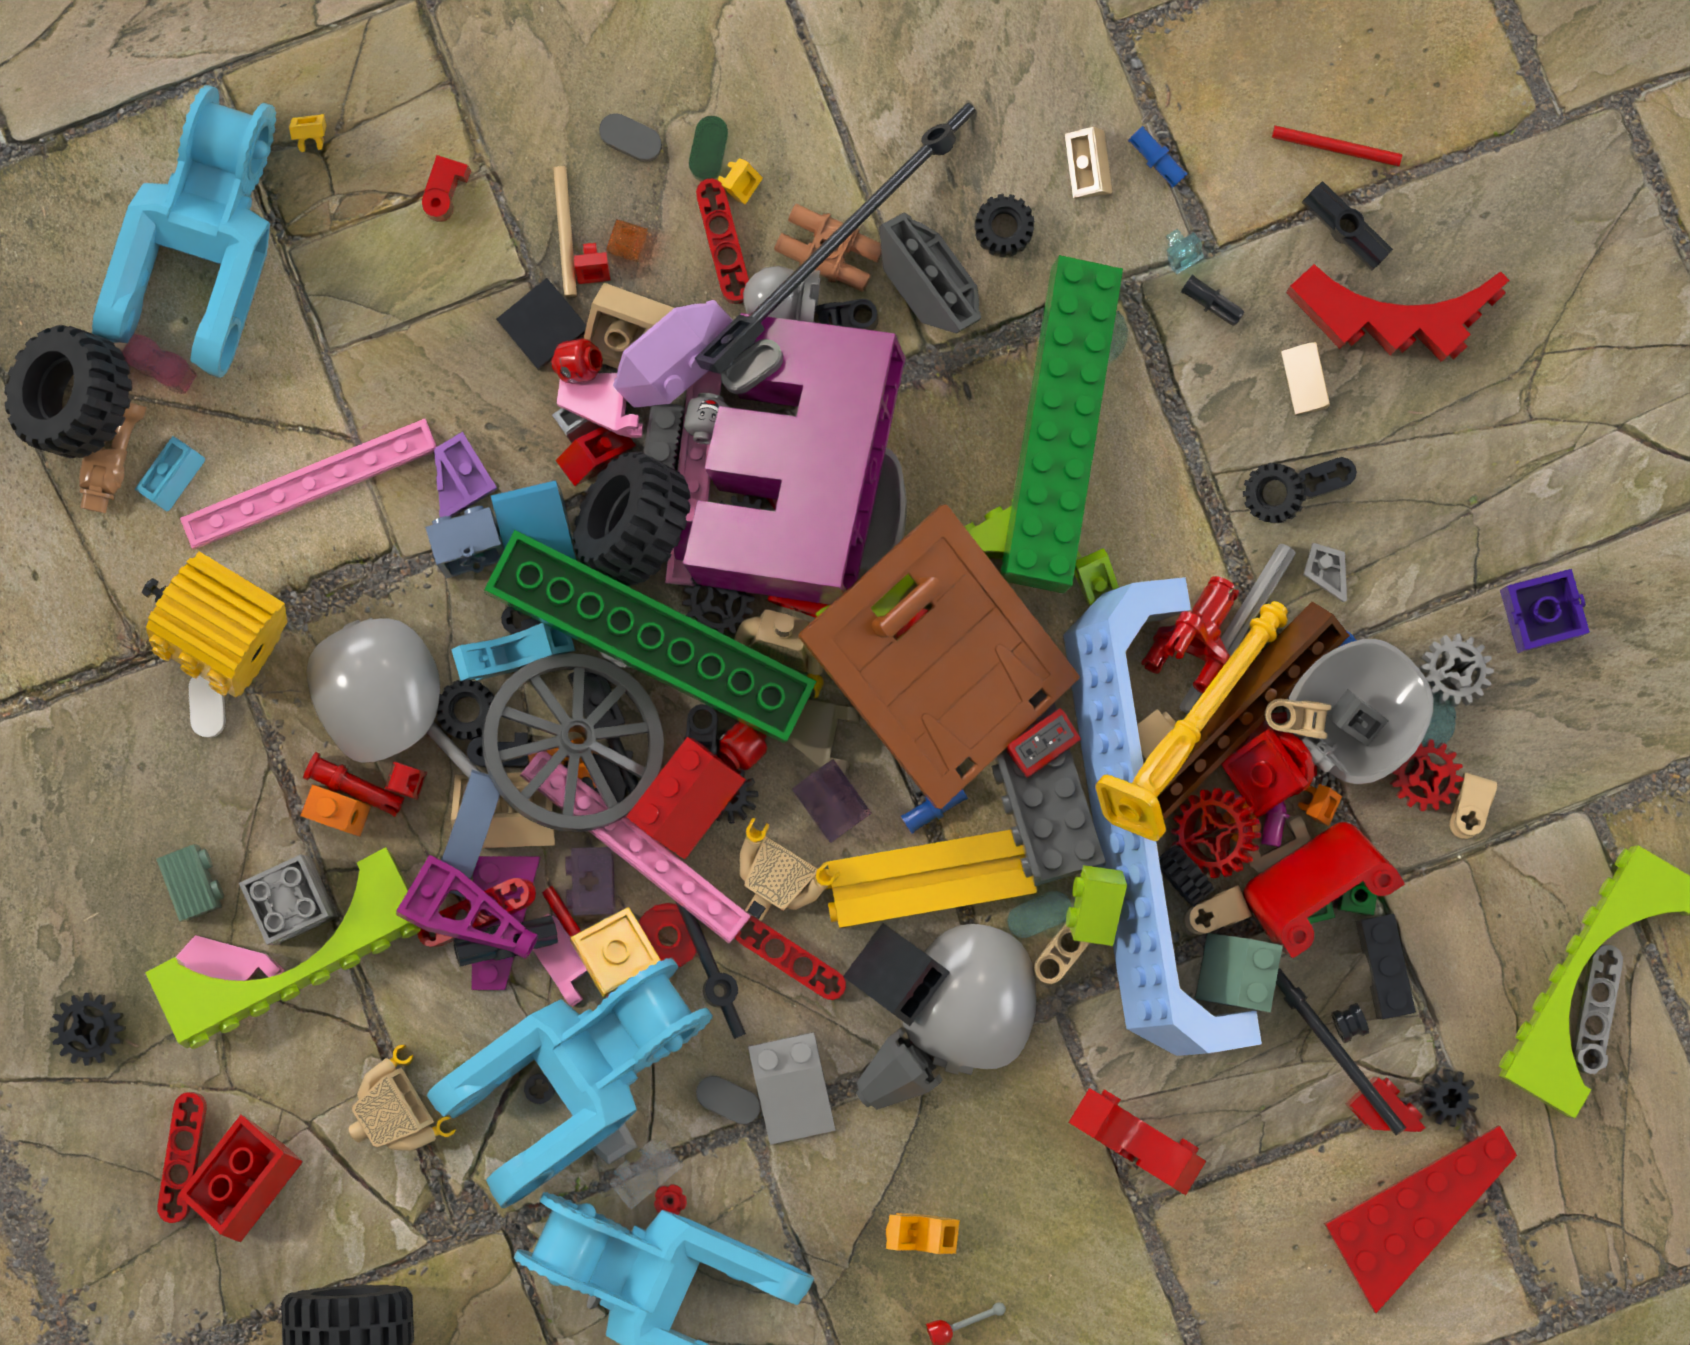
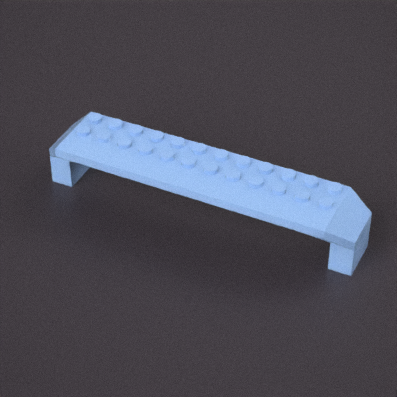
M1186 577L1136 582L1103 593L1063 635L1067 660L1080 676L1079 680L1072 685L1079 736L1081 738L1080 743L1093 824L1106 861V866L1100 868L1123 871L1127 883L1113 944L1126 1029L1176 1056L1207 1054L1262 1044L1257 1011L1212 1015L1180 989L1156 841L1149 840L1111 824L1102 813L1095 785L1103 775L1107 774L1132 783L1143 766L1125 651L1145 622L1160 621L1181 614L1183 611L1191 610Z

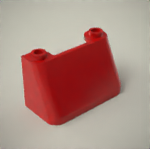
M1339 822L1251 879L1245 886L1244 898L1271 943L1283 945L1282 951L1293 959L1307 950L1313 943L1314 930L1307 919L1309 916L1362 881L1371 893L1378 896H1387L1404 886L1405 883L1392 864L1356 826L1348 822Z

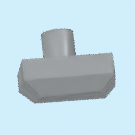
M1312 543L1303 575L1340 601H1347L1345 552Z
M624 1123L620 1129L600 1142L592 1150L610 1165L638 1148Z

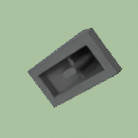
M1347 689L1327 714L1340 729L1366 746H1369L1389 721L1349 689Z

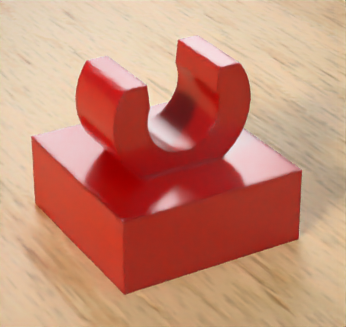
M596 243L583 244L584 255L574 256L578 284L611 281L607 252L598 253Z

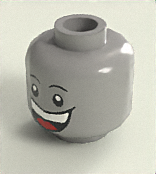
M699 393L698 397L689 401L684 428L686 432L694 436L693 440L700 444L711 443L719 406L729 407L724 403L723 397L712 393Z

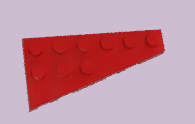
M1497 1125L1324 1223L1375 1314L1515 1159L1517 1154L1501 1126Z

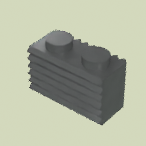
M676 404L653 405L650 410L644 454L676 469V462L679 461L677 456L679 455L678 449H680L679 443L681 442V430L683 429L685 411L681 405Z

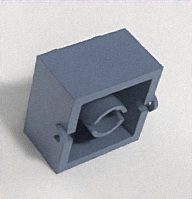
M475 506L465 510V515L455 518L443 516L433 520V525L425 527L436 565L446 579L469 571L479 573L485 566L498 563L504 551V546L497 519L490 507ZM479 563L480 568L475 569L474 564Z

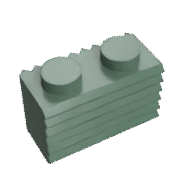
M193 844L156 859L180 922H186L222 908L220 900L224 898L223 890L218 880L213 881L208 869L213 866L206 849L201 850L199 845Z

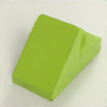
M1104 548L1076 560L1074 575L1089 607L1101 594L1119 588L1109 556Z

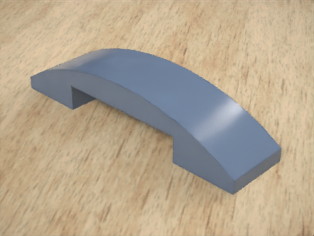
M473 769L446 848L441 857V861L460 870L469 879H471L500 796L490 776ZM458 891L449 892L451 894L463 897V895Z

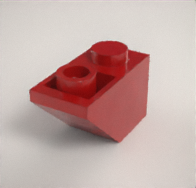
M1373 1077L1370 1080L1372 1085L1406 1126L1404 1131L1421 1132L1426 1128L1420 1122L1423 1115L1410 1102L1406 1106L1397 1097L1400 1093L1399 1089L1387 1077L1383 1081L1379 1077ZM1360 1090L1345 1103L1368 1129L1391 1131Z

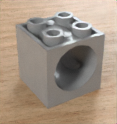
M300 854L239 883L266 945H280L338 918L337 912L310 856Z

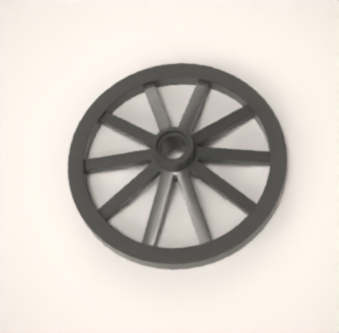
M568 653L537 659L525 665L508 678L495 695L488 709L483 727L482 747L489 776L500 795L513 809L530 821L550 829L584 832L609 826L628 815L659 774L663 758L664 740L660 718L651 698L630 674L617 665L601 658L585 654ZM559 670H574L572 719L567 715L540 675ZM584 672L599 675L617 685L587 719L583 718ZM530 682L560 725L505 705L519 688ZM624 693L633 701L643 719V723L597 729L593 727ZM500 717L556 736L498 751L497 736ZM578 732L582 735L584 743H572L568 738V733ZM647 733L648 757L646 766L643 767L596 740ZM558 748L559 750L520 793L507 776L502 762ZM591 752L641 778L636 788L620 803H617ZM565 757H568L562 814L546 810L531 802L529 798ZM580 758L607 807L605 811L590 815L573 816Z

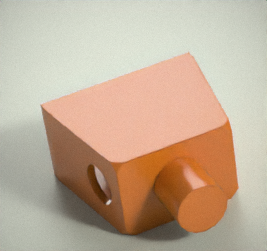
M312 784L300 816L360 837L371 805ZM355 811H356V814H355V817H354V820H353V821H352V823H351V820H352V817H353V814H354V813H355Z

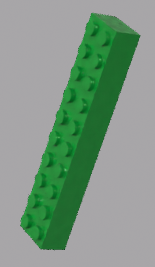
M1061 255L1058 256L1051 267L1000 573L1008 583L1063 594L1073 584L1123 268Z
M514 530L484 589V594L782 743L787 742L817 682Z

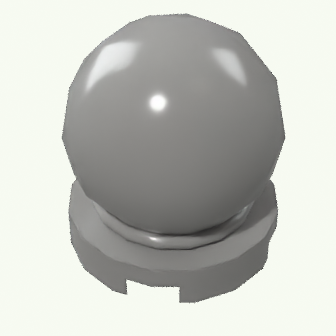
M782 266L765 267L754 274L746 283L743 292L746 313L751 314L794 271ZM814 270L767 317L815 323L814 312L815 306L818 305L820 271Z

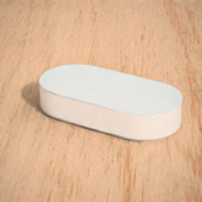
M198 676L197 679L192 677L189 682L190 723L196 734L205 738H212L219 735L225 727V699L223 695L209 687V681Z

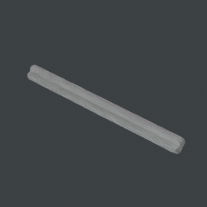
M1285 544L1278 545L1221 637L1230 656H1232L1250 630V621L1258 617L1260 608L1266 604L1293 560L1296 552L1291 547ZM1192 685L1179 706L1181 711L1188 714L1202 696V693L1198 692Z

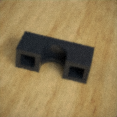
M1394 913L1355 921L1362 954L1366 955L1372 977L1370 990L1376 1018L1384 1020L1416 1013Z

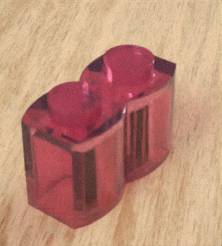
M133 334L122 351L125 357L124 360L135 370L145 376L155 378L172 392L186 394L197 376L196 371L182 357L173 352L164 351L146 336Z

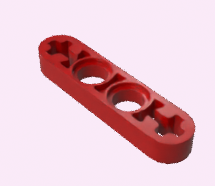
M713 178L705 179L698 185L696 197L721 293L729 303L740 304L744 302L743 292L745 287L740 289L741 295L734 296L732 291L727 292L726 290L731 287L729 274L724 277L721 275V273H732L741 268L742 272H735L737 283L746 286V283L749 281L726 191L720 181ZM712 187L714 192H720L715 197L718 209L724 206L725 210H711L709 199L702 198L706 194V188ZM721 217L727 220L729 224L727 231L723 234L713 233L710 229V223L713 219ZM727 248L734 250L737 254L736 261L731 265L721 264L718 260L721 250Z
M512 878L484 891L488 896L493 897L510 915L529 907L536 896L535 886L531 881L524 878ZM517 887L524 889L520 899L506 900L504 897L516 893ZM465 899L439 911V914L444 918L456 920V915L460 910L463 909L469 913L471 903L468 899ZM481 910L472 927L479 930L499 919L493 915L489 916L484 910ZM422 928L417 933L420 942L429 947L444 946L454 939V937L438 933L435 934V937H430L429 931Z
M753 916L745 924L752 921L755 924L753 930L762 935L763 929L770 932L762 940L760 949L757 950L753 947L757 940L751 936L746 937L745 940L740 937L741 930L734 937L740 944L827 1000L840 998L846 989V981L841 973ZM771 939H779L785 945L784 954L779 958H771L766 953V944ZM800 957H807L812 961L813 970L808 976L801 977L793 969L794 962ZM819 965L826 969L821 975L827 979H831L833 975L839 978L837 985L841 988L838 992L831 991L830 994H826L824 992L825 985L818 980L816 986L809 984V981L816 975Z
M186 1092L179 1095L173 1106L157 1204V1212L160 1218L168 1223H177L184 1220L191 1209L184 1200L177 1196V1205L182 1206V1211L175 1213L173 1217L171 1216V1210L166 1209V1204L173 1201L175 1193H168V1187L175 1190L183 1189L197 1171L207 1104L204 1097L196 1092ZM190 1097L193 1098V1104L198 1105V1111L192 1112L190 1116V1122H197L196 1128L190 1125L178 1126L179 1120L186 1121L187 1110L182 1109V1104L189 1102ZM181 1131L190 1132L194 1138V1143L188 1150H182L176 1144V1137ZM174 1165H184L188 1170V1178L182 1184L175 1183L171 1178L170 1172Z

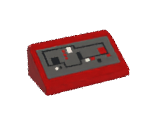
M1060 708L1012 741L1007 746V753L1023 774L1029 778L1080 742L1081 738L1065 712Z

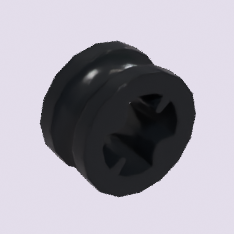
M545 1074L531 1076L524 1085L526 1098L535 1104L548 1102L555 1093L554 1087ZM536 1079H542V1084L547 1083L549 1086V1090L544 1092V1098H536L537 1093L534 1095L531 1093V1087L536 1085Z

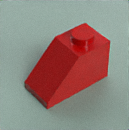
M600 427L575 439L555 461L572 484L577 486L598 475L602 469L608 467L609 462L613 459H618L619 455L628 453L636 444L630 437L618 435L604 427Z

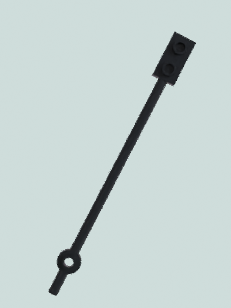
M966 103L946 123L936 125L926 131L921 138L923 146L749 316L739 314L694 358L700 368L718 374L729 369L733 365L734 360L745 349L751 347L756 342V338L765 330L761 322L931 155L941 156L951 151L956 141L954 133L976 112L975 108L970 103Z
M574 672L567 676L572 689ZM584 672L583 715L585 719L612 692L607 679L590 672ZM617 702L593 726L594 729L625 724ZM620 737L606 739L610 749L628 758ZM618 766L630 794L638 785V779L636 775ZM676 902L708 977L703 985V996L706 1002L713 1007L721 1008L734 1039L745 1035L746 1032L733 1004L738 994L737 982L731 975L720 973L697 918ZM716 985H720L724 989L722 997L715 995L714 987Z

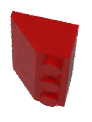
M687 737L626 818L650 837L683 859H686L745 783L746 779L697 740Z
M240 1114L178 1196L220 1235L241 1243L303 1161L281 1141Z

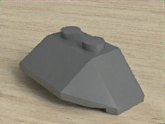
M905 212L879 227L883 270L921 323L957 334L981 319L978 287L939 233L920 222L912 220L911 216Z

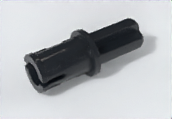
M1193 274L1181 290V293L1186 294L1205 307V312L1211 311L1232 326H1235L1244 314L1242 308L1220 294V289L1215 291L1197 279Z

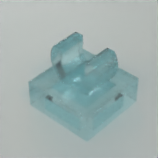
M1176 229L1166 236L1170 242L1168 244L1169 248L1166 249L1169 266L1176 275L1204 258L1201 241L1194 232L1184 238L1181 232Z

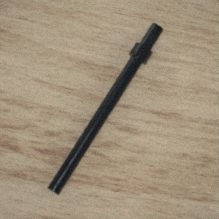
M1279 968L1276 985L1285 995V1002L1292 1010H1297L1395 1136L1406 1129V1126L1307 1003L1306 999L1308 997L1301 988H1296Z

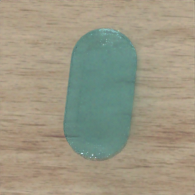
M1048 892L1013 908L1007 918L1008 928L1012 934L1020 938L1036 935L1065 922L1071 902L1061 892Z

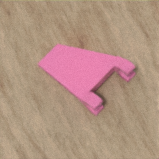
M598 373L596 378L591 381L573 384L565 383L560 379L557 405L618 435L630 438L642 437L643 423H638V415H625L627 400L613 386L617 373Z
M552 916L557 930L558 943L533 949V951L559 988L565 1000L570 1006L574 1007L584 999L572 983L588 971L558 918Z
M196 935L176 956V958L184 963L186 968L209 977L224 980L248 981L260 969L268 977L285 972L284 968L266 954Z

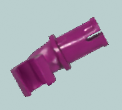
M1234 794V799L1242 797V795ZM1284 801L1265 813L1266 817L1261 844L1280 847L1285 820L1290 816L1287 814Z

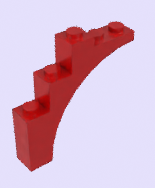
M1313 264L1290 285L1286 293L1339 349L1346 343L1352 347L1366 334L1362 330L1364 327L1390 356L1397 349L1404 353L1417 340L1413 336L1415 334L1442 362L1448 356L1454 360L1468 347L1464 341L1471 334L1463 324L1469 328L1482 316V313L1479 311L1481 307L1487 302L1493 306L1506 294L1502 288L1510 280L1500 271L1480 287L1457 298L1434 304L1399 305L1379 302L1356 294L1333 281Z

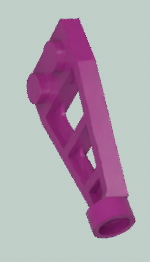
M431 855L428 856L396 910L398 917L426 931L508 950L524 959H527L531 954L538 939L537 934L527 930L460 870ZM450 891H458L471 903V909L463 920L444 918L438 912ZM481 910H486L500 920L501 924L496 933L488 934L472 927ZM519 934L520 937L517 943L513 942V938Z

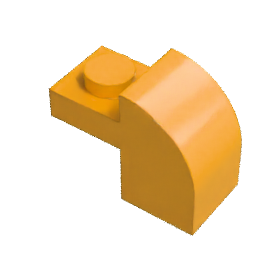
M910 1213L889 1215V1223L886 1227V1249L956 1254L960 1220Z

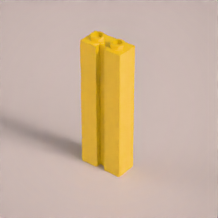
M1011 830L828 861L830 862L828 864L829 869H825L826 873L830 876H834L837 871L840 872L839 877L826 888L832 889L834 902L828 903L831 923L838 921L839 928L1032 895L1037 893V889L1034 886L1032 877L1026 878L1020 861L1021 858L1025 857L1022 845L1016 847Z

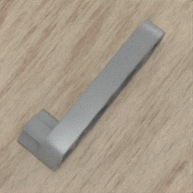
M1601 945L1589 959L1572 1047L1577 1069L1582 1073L1597 1074L1600 1069L1606 1068L1608 1063L1606 1050L1623 966L1621 951L1612 945ZM1607 950L1610 951L1609 957L1614 958V964L1607 965L1605 975H1612V980L1594 978L1595 972H1603L1604 964L1598 961L1599 955H1605ZM1597 983L1605 984L1609 990V996L1603 1002L1595 1001L1591 995V990ZM1591 1016L1599 1017L1603 1023V1028L1597 1035L1589 1034L1585 1028V1022ZM1582 1038L1600 1040L1599 1045L1582 1043ZM1591 1049L1590 1054L1596 1057L1595 1063H1589L1587 1067L1583 1061V1056Z

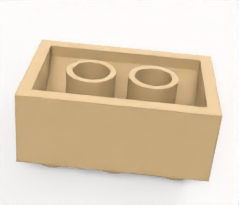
M603 283L592 302L584 339L590 340L599 348L603 364L618 369L623 351L674 308Z
M522 772L506 773L520 793L529 784L520 777ZM455 775L451 813L452 828L469 780L466 775ZM538 790L529 798L536 805L556 813V805ZM500 795L482 848L555 845L556 830L541 826L525 818L513 809Z

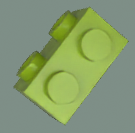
M1083 865L1081 876H1076L1073 884V897H1076L1074 907H1069L1066 915V927H1070L1074 941L1113 946L1127 888L1123 871Z

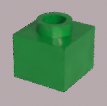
M1362 881L1339 896L1337 910L1372 916L1375 913L1377 895L1371 893ZM1359 889L1363 890L1366 894L1363 902L1356 901L1354 897L1355 892Z

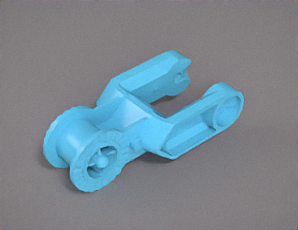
M204 85L203 88L199 89V93L195 95V101L190 105V111L186 115V122L182 127L183 134L180 137L179 157L175 173L171 174L168 184L143 183L128 205L96 305L92 334L106 338L113 343L130 342L140 319L144 294L160 245L221 264L206 313L195 335L190 358L192 363L209 375L221 378L227 373L233 361L267 256L270 222L250 210L252 204L250 196L252 190L255 189V185L259 183V178L263 175V168L266 166L267 157L271 153L270 146L274 141L273 134L276 130L274 125L276 122V111L273 105L267 103L260 104L253 115L219 105L218 89L213 86Z
M671 957L669 959L665 958L663 961H658L655 965H650L646 970L639 971L635 977L629 978L625 984L619 985L616 991L611 992L608 998L603 999L602 1003L594 1011L588 1009L579 1014L560 999L530 1014L445 1076L429 1090L426 1096L434 1108L443 1117L450 1115L452 1118H456L477 1105L496 1087L535 1060L573 1115L530 1148L507 1161L486 1179L492 1195L501 1208H506L523 1199L620 1129L637 1111L629 1088L638 1079L636 1074L645 1067H650L652 1063L659 1062L661 1058L669 1056L671 1052L678 1051L682 1044L688 1043L691 1037L696 1036L713 1019V1015L708 1008L699 1009L692 1013L669 979L678 969L674 959Z
M543 1192L540 1202L552 1209L534 1251L529 1252L517 1249L514 1255L516 1262H519L531 1271H536L538 1275L546 1276L548 1281L554 1286H568L582 1294L601 1298L599 1304L610 1310L606 1336L621 1345H710L671 1329L700 1262L726 1273L727 1276L733 1279L747 1282L764 1292L795 1305L800 1303L814 1281L812 1275L787 1262L683 1216L661 1210L646 1230L634 1225L633 1230L630 1231L614 1220L596 1213L594 1206L589 1203L575 1204L571 1200H565L561 1196L549 1194L548 1192Z

